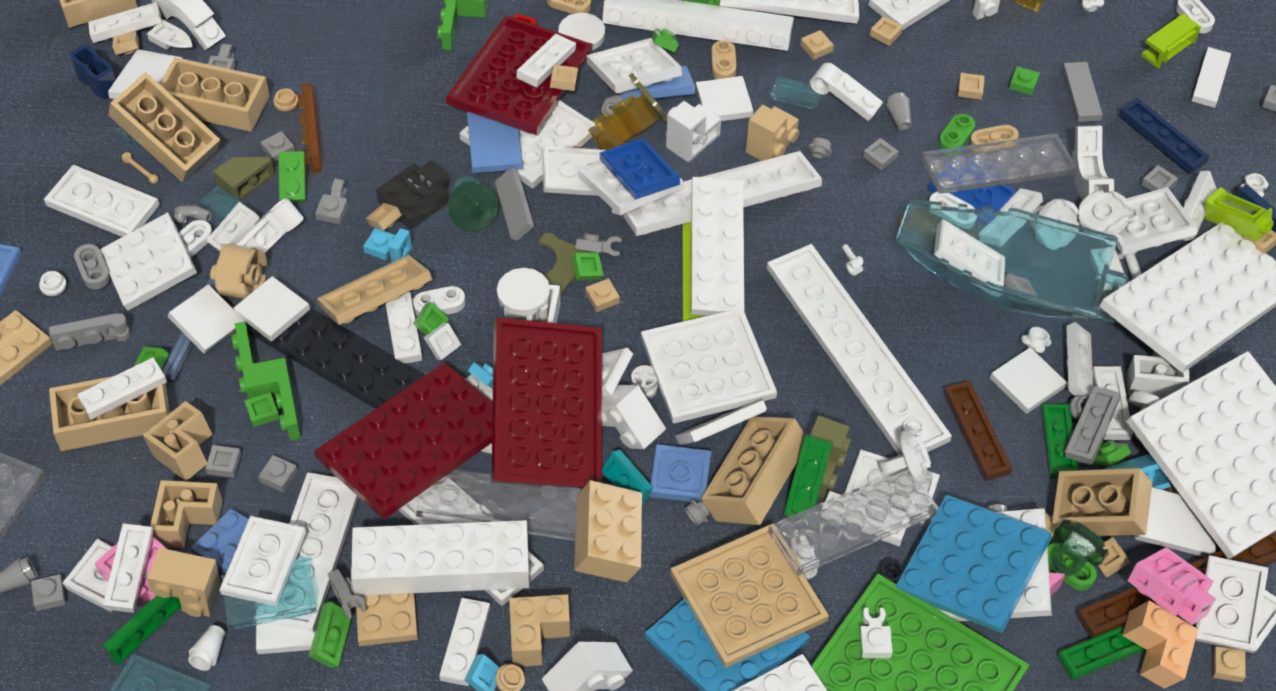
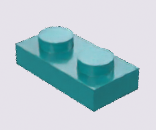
M621 450L612 451L602 468V473L613 486L641 492L643 506L653 487Z

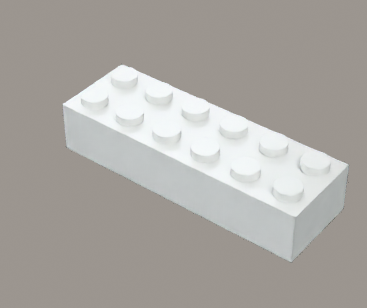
M527 520L353 528L351 581L354 595L529 588Z

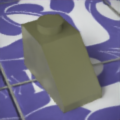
M232 157L213 171L217 188L235 203L241 201L275 176L272 160L269 157Z

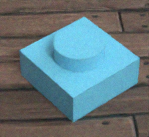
M374 228L363 245L364 253L387 261L390 256V251H388L389 241L396 235Z
M400 228L396 236L390 239L388 251H390L391 262L407 256L412 249L410 231Z
M473 362L468 372L486 386L493 388V367L487 363L482 366Z
M484 654L476 655L464 681L477 691H494L496 688L495 675L500 667Z

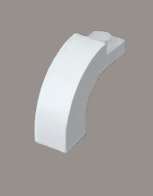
M152 0V3H158L161 15L165 20L172 16L181 20L204 50H207L226 36L212 18L214 13L203 0Z
M1075 126V150L1072 151L1075 184L1081 200L1083 201L1088 195L1096 191L1104 190V193L1114 191V179L1106 175L1103 166L1102 126Z

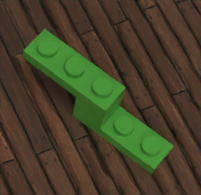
M444 0L446 7L441 8V22L443 24L438 25V39H442V49L452 50L457 17L485 18L488 0Z
M245 321L234 323L236 334L231 335L234 350H239L240 355L235 356L238 372L243 371L244 376L239 377L241 393H247L248 399L271 392L272 397L276 398L278 409L283 408L284 414L279 415L282 431H288L290 441L300 439L285 358L254 364Z

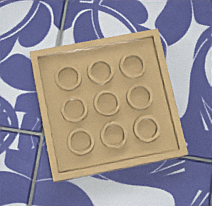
M772 524L670 569L671 577L724 668L827 622L829 618L825 608Z

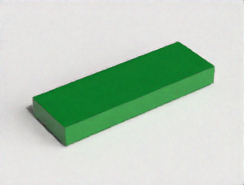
M1042 404L1041 416L1049 478H1058L1059 471H1078L1077 461L1066 458L1065 455L1073 435L1069 404Z
M809 434L805 435L784 515L811 523L833 441Z
M156 595L107 640L103 647L111 661L116 665H120L181 608L179 598L173 596L163 598Z
M1122 625L1058 652L1057 658L1071 681L1146 649L1122 636L1125 625Z

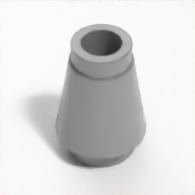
M904 93L890 95L887 98L886 107L898 130L909 129L912 126L909 98Z
M28 557L22 560L20 558L16 559L0 572V593L31 584V581L38 577L36 569Z

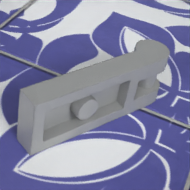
M120 313L49 327L50 337L56 351L86 344H96L111 339L126 341L131 334L125 316Z

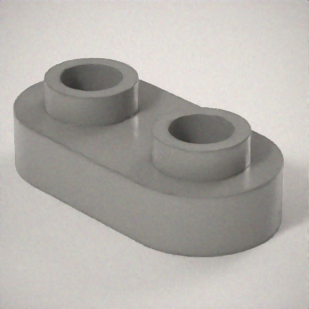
M93 244L80 246L75 251L74 258L84 284L90 289L105 287L110 281V274L100 249Z

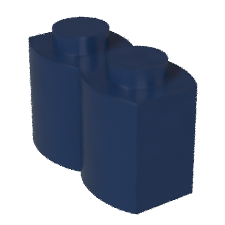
M82 45L70 53L77 78L83 84L90 86L91 91L97 97L105 99L109 96L108 91L116 81L112 67L109 62L99 58L97 52L92 47Z

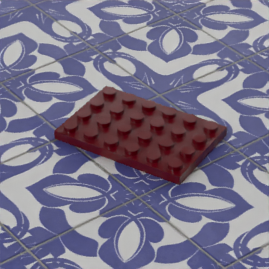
M505 15L446 96V104L537 135L566 90L550 88L552 74L538 87H535L516 78L517 70L555 34L576 43L575 51L560 66L578 68V71L586 61L587 55L592 52L593 44Z
M497 317L494 320L491 482L583 489L590 480L602 483V328Z
M444 362L314 450L316 458L384 520L492 443L493 402Z

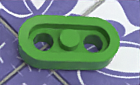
M966 114L955 115L940 135V149L948 154L959 153L974 132L975 120Z
M1053 543L1048 546L1049 571L1051 573L1065 574L1063 581L1076 590L1084 591L1093 586L1097 572L1090 562L1064 544ZM1052 559H1058L1061 563H1056ZM1076 576H1081L1084 580H1080Z

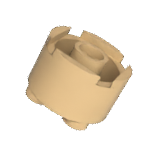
M222 244L217 264L212 266L210 272L211 279L215 280L217 293L222 296L245 299L260 287L266 278V275L261 274L262 266L267 267L265 253L263 250Z

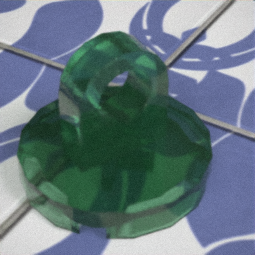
M471 181L462 183L453 190L447 207L449 217L456 226L465 231L476 232L492 225L497 217L499 206L497 196L491 188L483 183Z
M1062 520L1054 531L1061 545L1052 557V566L1057 573H1063L1066 577L1080 571L1086 561L1093 565H1101L1109 554L1108 549H1103L1105 544L1098 535L1082 524L1070 525L1071 520ZM1063 554H1067L1073 559L1074 566L1072 569H1067L1062 565L1061 556Z

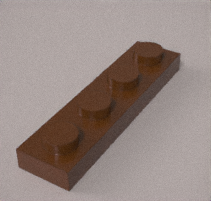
M971 381L945 387L944 395L985 481L1010 475L1013 468Z

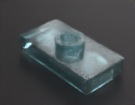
M777 76L770 99L817 110L822 94L816 93L808 83Z
M218 185L199 200L201 207L211 211L213 215L222 221L239 202L254 212L252 208Z

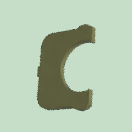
M633 73L628 75L646 97L645 100L667 125V115Z
M544 233L538 241V245L551 249L556 255L557 261L553 269L543 275L550 285L560 286L561 296L569 284L576 279L571 257L574 253H585V251L576 249L575 245L558 239L552 233Z

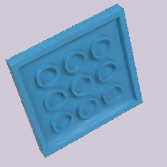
M946 495L895 587L933 607L1003 633L1052 538L1051 532Z
M685 599L645 632V639L700 691H733L788 662L810 640V636L803 632L724 668Z

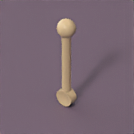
M126 152L122 154L123 162L132 164L149 178L150 183L155 184L158 182V176L151 174L133 160L131 153Z

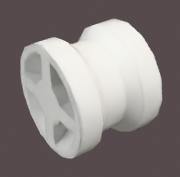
M647 365L636 367L631 374V385H639L646 398H652L658 390L657 380L652 367Z

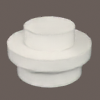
M49 271L43 274L39 283L41 292L47 296L59 295L65 290L67 285L64 276L56 271Z

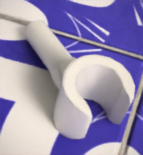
M847 244L843 245L842 249L850 260L846 263V268L852 276H855L863 271L861 266L863 265V259L860 256L856 257Z

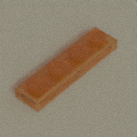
M311 83L301 84L302 94H298L299 108L304 109V112H300L301 127H306V130L301 131L303 145H308V149H303L305 164H310L312 173H319L322 170L314 97Z

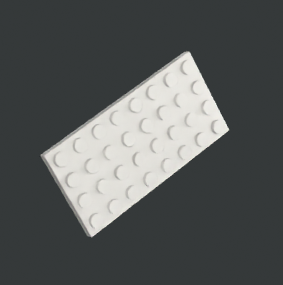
M1219 223L1104 298L1099 307L1183 373L1276 307V261L1271 256L1258 251L1251 241L1244 240L1243 236L1236 233L1231 226Z

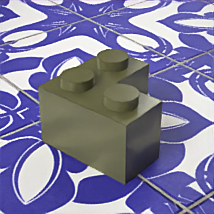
M818 415L810 435L833 441L818 496L824 499L827 489L832 491L838 478V475L834 474L836 467L842 468L851 439L847 438L849 426Z

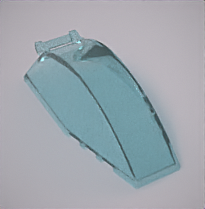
M909 200L895 242L927 270L950 285L985 302L1022 314L1049 318L1079 317L1090 320L1100 318L1111 323L1117 321L1099 307L1105 283L1113 286L1111 294L1128 283L1129 278L1126 274L1109 269L1118 242L1117 236L1016 208H1009L1008 212L992 211L993 206H984L983 210L967 209V204H959L958 208L944 207L942 202ZM942 219L946 220L1005 257L1004 278L1010 273L1028 279L1038 296L1007 288L1005 284L1000 286L989 281L985 283L971 276L972 272L966 269L961 271L950 265L948 260L936 257L934 255L937 224Z

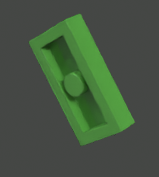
M304 151L279 152L280 201L288 198L291 203L306 202Z
M332 602L323 604L308 656L331 669L339 666L351 618L348 619L345 616L343 608Z

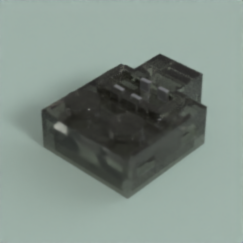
M432 160L421 168L413 163L376 189L378 203L380 205L386 203L397 207L402 214L398 220L411 231L449 204L448 192L446 190L449 187L448 173Z

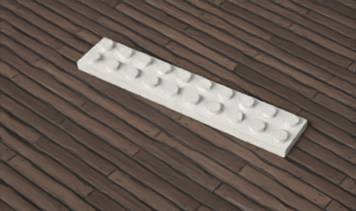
M812 244L767 262L769 273L898 455L903 454L901 433L909 429L917 431V434L914 436L922 438L928 452L951 441L952 435Z

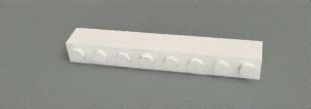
M605 0L603 9V23L652 31L655 29L660 31L667 29L679 35L786 51L789 49L794 17L681 0Z

